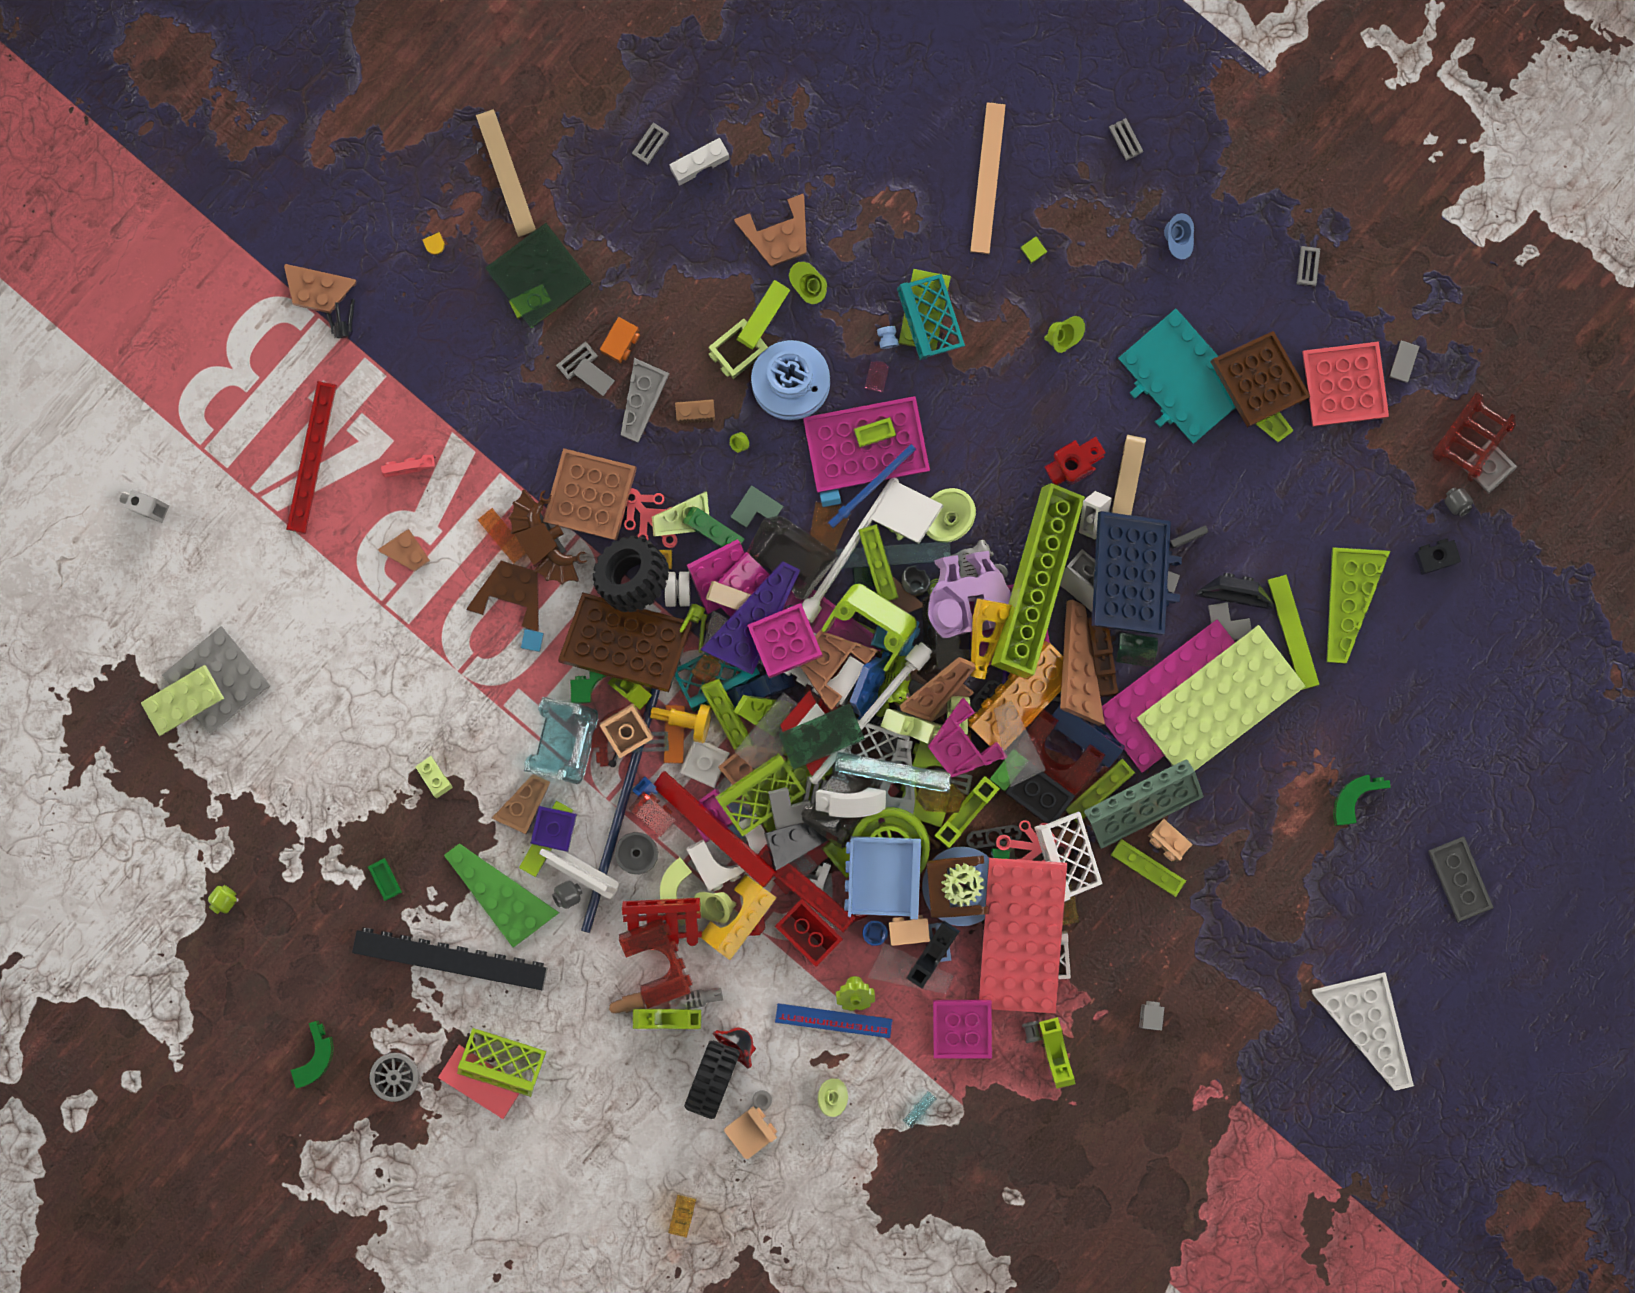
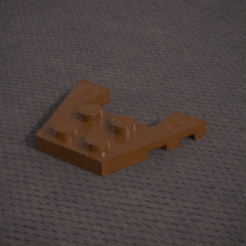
M500 561L466 610L484 615L489 597L527 607L521 627L539 632L538 573L525 567Z

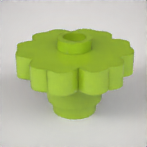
M853 976L848 978L846 984L841 986L840 990L836 992L837 1005H842V1009L864 1010L871 1007V1003L875 1002V991L873 988H869L868 984H864L860 977Z

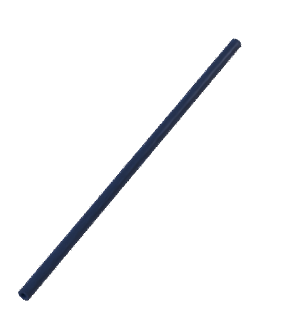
M654 688L650 690L652 696L648 700L643 714V720L648 728H650L652 718H650L651 709L656 707L660 690ZM645 744L632 752L599 866V871L606 875ZM592 890L581 931L587 933L591 932L601 894Z

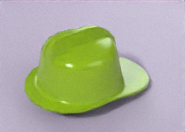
M798 262L791 267L789 279L800 296L810 304L821 302L827 292L825 278L807 262Z
M1079 316L1070 317L1063 322L1053 323L1044 339L1058 353H1063L1082 339L1085 332V323Z

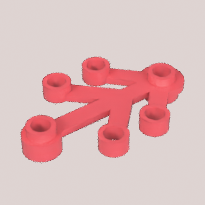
M631 488L630 495H635V500H628L627 520H625L624 526L629 531L635 529L634 513L636 508L640 512V530L637 537L639 538L644 535L649 540L647 535L648 522L652 526V516L667 509L646 508L641 502H654L656 505H662L664 503V496L661 493L641 495L638 490ZM657 496L662 497V501L659 503L655 501ZM632 521L634 523L633 527L628 528L627 522ZM675 534L661 536L663 538V545L666 548H674L678 543ZM668 537L673 538V542L670 544L666 542Z
M1027 820L1019 823V829L1025 832L1032 842L1011 840L1007 835L997 837L996 846L1000 850H1007L1009 848L1032 850L1023 858L1017 860L1032 861L1042 853L1038 837ZM1026 822L1028 824L1027 830L1022 829V823ZM1001 839H1005L1007 841L1006 846L1000 845ZM1060 842L1058 847H1063L1065 853L1068 846Z

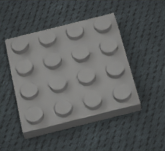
M222 626L162 674L163 678L171 685L201 666L206 665L224 697L223 700L196 715V718L210 734L215 732L270 686L268 681Z

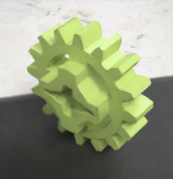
M963 863L962 867L956 864L955 870L949 868L950 874H944L947 880L941 882L946 886L942 891L947 893L944 897L950 900L952 904L955 905L957 903L958 906L962 907L964 903L969 906L970 900L976 902L975 896H981L979 889H984V887L980 883L984 879L979 877L981 873L975 870V867ZM958 883H964V885H966L967 888H965L964 886L962 887Z

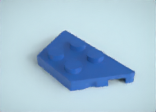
M884 651L882 658L875 657L871 662L866 663L862 667L850 699V704L853 706L854 712L859 715V720L878 698L879 687L885 680L884 674L886 671L883 669L891 658V653Z

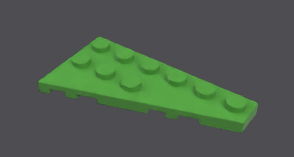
M458 844L444 855L513 948L560 913L463 845Z

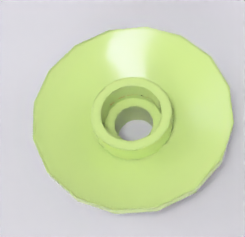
M830 1078L819 1089L817 1100L823 1114L829 1117H836L846 1108L848 1091L844 1082L839 1079Z

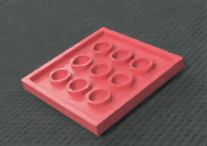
M1379 342L1305 350L1302 352L1307 391L1311 396L1308 399L1312 427L1389 417Z

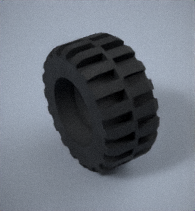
M630 536V538H620V541L616 540L611 543L612 545L609 548L606 547L603 550L604 553L597 558L598 563H595L593 569L595 571L593 573V585L597 593L614 609L621 612H636L637 609L642 610L646 608V605L653 604L654 600L661 596L662 589L665 590L666 580L669 577L667 572L669 571V566L664 555L646 538ZM641 564L636 576L630 581L621 584L626 572L632 567Z
M714 1040L709 1041L684 1105L686 1110L709 1119L716 1117L740 1055L737 1049Z

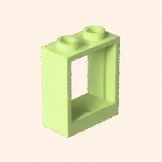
M742 319L709 346V356L715 363L718 361L723 366L720 368L727 377L731 376L733 379L753 364L759 355L768 348L760 338L755 345L758 350L734 370L718 352V347L740 329L743 330L747 324L745 319Z

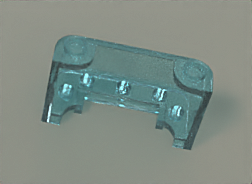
M542 697L538 710L540 715L545 717L537 754H531L526 758L524 772L580 784L584 778L598 721V712L595 709L580 704Z

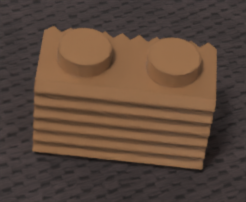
M714 400L675 403L678 424L695 423L696 421L698 423L700 421H715Z

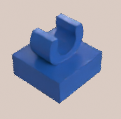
M646 777L632 789L642 801L645 799L647 802L651 801L648 798L651 792L656 795L658 794L655 789L656 786Z

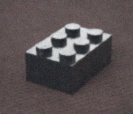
M1029 761L1004 793L1043 823L1047 824L1058 820L1075 797Z

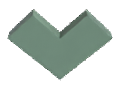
M751 485L731 515V518L745 528L748 527L756 513L774 522L783 506Z

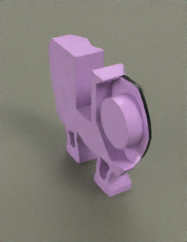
M989 551L966 555V560L977 571V578L971 576L960 577L958 555L934 560L935 564L940 568V577L930 595L927 616L933 629L942 638L972 632L973 619L969 602L974 601L975 606L977 598L1009 603L1011 592L1005 583L1003 574L990 560ZM985 620L982 624V631L995 628V622Z

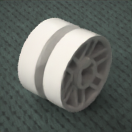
M689 571L679 572L678 580H676L675 572H668L669 577L666 580L667 585L665 587V606L675 607L677 598H679L680 607L690 606Z

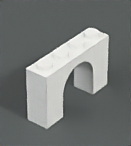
M852 656L848 658L839 674L827 683L829 687L842 696L836 707L839 704L845 706L855 689L864 665ZM800 667L784 672L788 676L791 673L797 676L796 681L806 686L808 683L813 687ZM813 688L812 691L818 694L815 688Z
M743 817L740 819L739 825L742 830L750 826L751 818ZM761 824L745 834L748 846L756 854L767 844L765 831ZM704 839L686 848L709 891L721 889L724 886L723 883L729 880L730 882L736 881L741 877L740 874L745 872L738 864L725 866L718 863L710 853Z

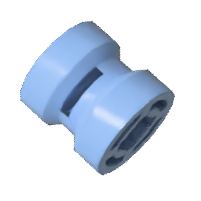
M895 326L877 329V334L881 337L880 349L899 346L898 339L894 336L896 334Z

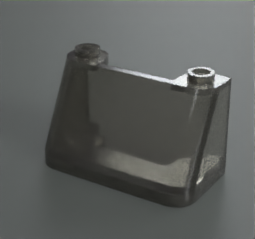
M781 516L763 519L747 550V553L762 567L766 566L772 571L781 562L800 569L792 587L793 595L798 599H806L810 596L837 558V554Z
M842 754L840 759H837L831 766L833 769L832 776L823 790L851 794L861 792L868 787L879 789L882 784V776ZM816 801L810 806L806 805L801 813L802 821L840 849H844L855 827L863 818L829 816L828 812L816 810Z

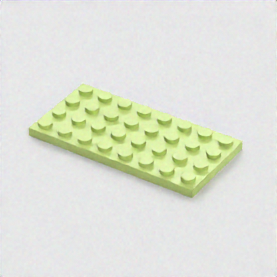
M1258 625L1136 719L1172 766L1187 759L1195 771L1298 693L1305 685Z

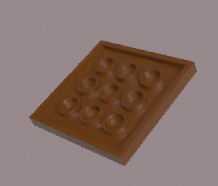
M1274 331L1210 361L1247 428L1311 397Z

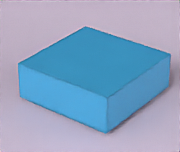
M838 489L819 492L822 507L841 504Z
M525 629L521 648L540 652L544 633Z

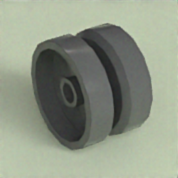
M628 833L616 845V861L624 871L630 874L640 875L647 873L655 866L658 860L659 851L656 843L650 836L644 833ZM636 849L640 851V855L638 857H635L633 855V852H635Z

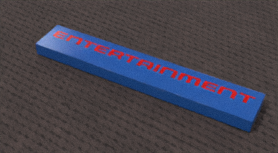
M778 1003L775 1023L890 1038L893 1019Z

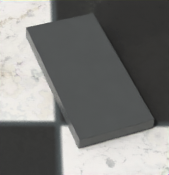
M1464 836L1428 850L1457 922L1494 908Z

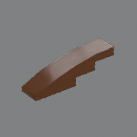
M1088 618L1100 697L1117 695L1118 687L1109 628L1092 626V618Z

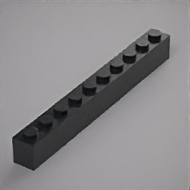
M362 927V931H356L352 950L354 954L541 991L544 990L548 967H544L542 962L533 961L532 964H527L525 959L514 957L512 961L507 960L506 955L495 953V956L492 957L487 956L486 951L476 950L475 953L468 952L466 947L457 946V949L449 948L450 944L438 942V945H431L430 940L419 938V942L411 941L412 937L400 935V938L392 937L393 933L381 931V934L373 933L374 929Z

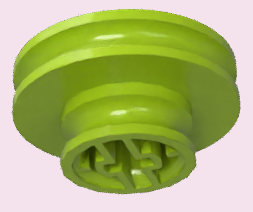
M885 807L881 812L864 816L859 821L852 836L886 838L884 832L887 831L889 838H901L899 835L901 834L903 838L921 839L920 874L922 873L930 853V840L926 828L915 815L901 808ZM880 818H883L885 821L882 822V823H879L878 820H879Z

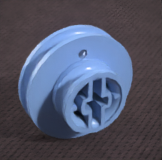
M788 340L769 346L759 355L752 369L751 381L754 396L761 408L773 417L782 420L806 418L815 413L824 404L830 389L828 365L818 350L804 342ZM813 387L818 389L816 392L812 391Z
M954 847L938 854L933 860L984 856V864L973 866L976 868L975 870L981 873L979 877L984 879L980 883L984 889H979L981 896L976 895V902L970 900L969 906L980 905L985 907L989 857L981 851L970 847ZM926 869L922 890L925 902L930 909L928 873ZM950 902V907H960L957 903L954 905ZM985 915L942 917L939 919L955 926H970L984 920Z

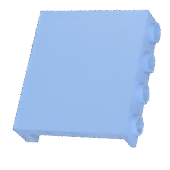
M851 836L850 842L846 844V854H850V861H846V873H849V880H845V892H849V899H845L844 911H848V917H851V914L910 916V919H918L921 839Z

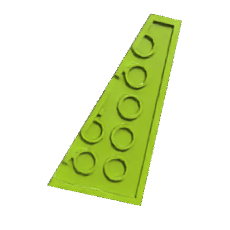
M1332 548L1327 663H1347L1390 551Z

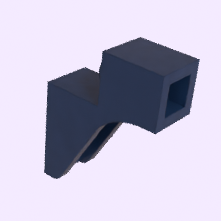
M782 673L769 678L766 674L749 684L727 692V695L734 708H736L743 695L767 698L796 686L792 675L788 676Z

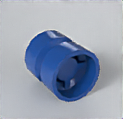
M879 921L868 922L862 930L864 940L872 946L882 944L888 935L886 926Z

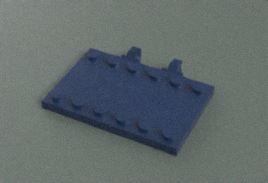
M1104 511L1098 512L1092 626L1156 635L1165 634L1166 607L1169 606V603L1175 604L1180 602V594L1168 593L1167 589L1168 568L1182 564V557L1172 556V552L1169 551L1171 521Z

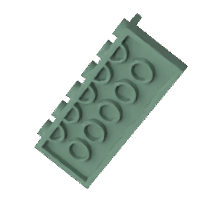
M1185 759L1088 808L1084 813L1091 824L1097 843L1102 849L1204 796L1194 769L1189 761Z

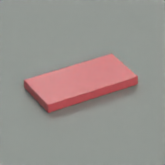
M459 1044L438 1078L504 1119L519 1093L457 1074L459 1063L465 1051V1048ZM474 1053L468 1054L466 1061L472 1063L479 1060L478 1056ZM484 1061L487 1068H494L493 1065Z

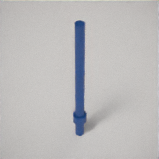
M910 444L846 506H842L838 510L839 513L828 524L834 528L843 518L846 519L851 514L850 512L904 462L916 448Z

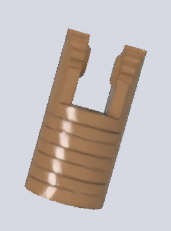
M641 992L622 996V999L613 1001L609 1005V1010L613 1014L633 1012V1009L645 1008Z

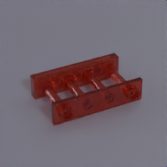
M1476 391L1432 452L1433 458L1440 462L1442 458L1447 457L1469 471L1468 481L1472 482L1474 478L1477 479L1481 475L1483 465L1507 432L1511 433L1515 428V415L1511 414L1508 420L1484 405L1483 395ZM1480 411L1503 427L1495 435L1473 421L1472 416L1474 413ZM1464 427H1470L1492 441L1487 449L1484 450L1463 437L1461 431ZM1453 442H1458L1479 455L1480 458L1476 464L1472 465L1453 453L1450 448Z

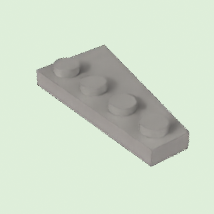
M634 358L621 436L639 443L670 374Z

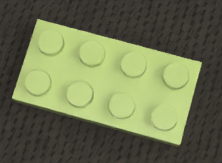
M206 665L142 701L141 704L158 735L161 736L223 700L224 697Z

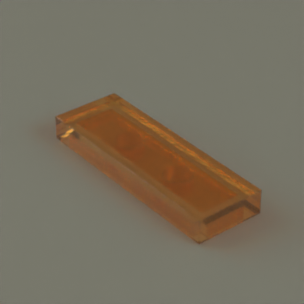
M493 508L477 519L513 564L526 555L517 537L511 534V530Z

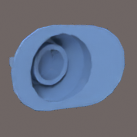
M1184 213L1177 214L1165 226L1164 236L1168 241L1171 254L1178 259H1186L1193 252L1194 224L1188 215Z

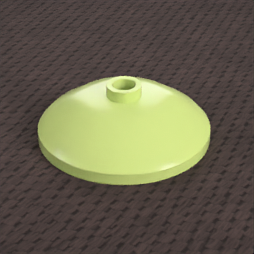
M949 488L939 491L930 498L943 504V508L926 533L931 539L937 542L948 543L958 540L970 530L975 520L976 508L974 501L966 492L960 489Z

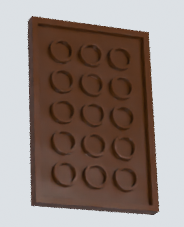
M582 592L558 661L562 664L669 693L692 627V622L689 621L681 633L679 630L685 621L684 619L647 609H637L636 612H621L614 609L602 597Z

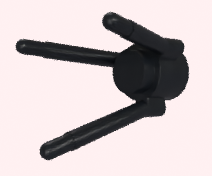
M355 299L351 300L348 325H346V321H341L338 302L335 303L337 318L335 326L331 314L326 313L331 327V334H334V338L349 337V332H352Z

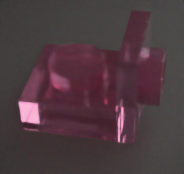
M881 361L871 362L865 389L883 393L889 371V366Z

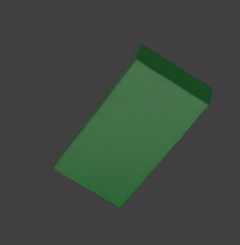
M386 858L368 866L384 901L403 893Z

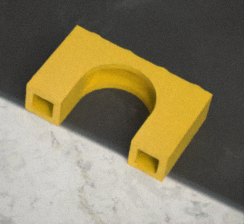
M746 874L734 889L743 897V905L738 916L729 925L722 928L710 921L703 930L702 937H700L729 960L732 959L776 899L774 895Z

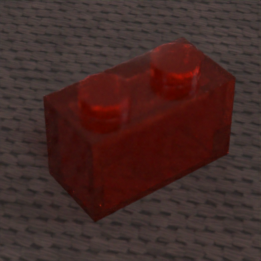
M643 792L628 809L661 837L676 821L671 816L673 811L666 805L661 807L658 804L660 800L652 793L649 796Z

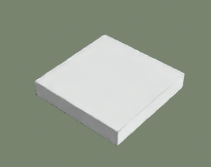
M693 741L679 773L715 788L721 774L718 766L728 759L730 753L706 742L699 743Z

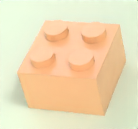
M634 703L600 723L601 729L619 758L653 739L652 733Z
M918 915V919L904 921V917L892 918V922L888 923L891 946L930 942L928 918L923 919V915Z

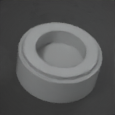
M760 1090L754 1094L752 1102L755 1108L759 1107L761 1110H766L770 1107L772 1098L767 1091Z

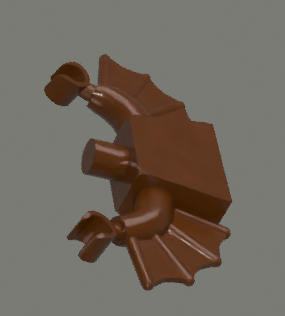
M522 490L520 498L513 501L514 509L508 518L512 524L511 534H515L533 566L536 567L534 572L543 575L546 581L555 580L560 582L561 585L567 581L578 582L579 578L573 562L584 564L588 560L581 561L579 556L586 555L587 553L580 552L576 556L563 555L558 550L559 547L554 541L564 535L559 525H556L548 530L540 519V513L544 508L543 505L550 503L552 495L548 499H544L542 496H544L546 490L542 491L539 498L540 501L537 503L526 490Z

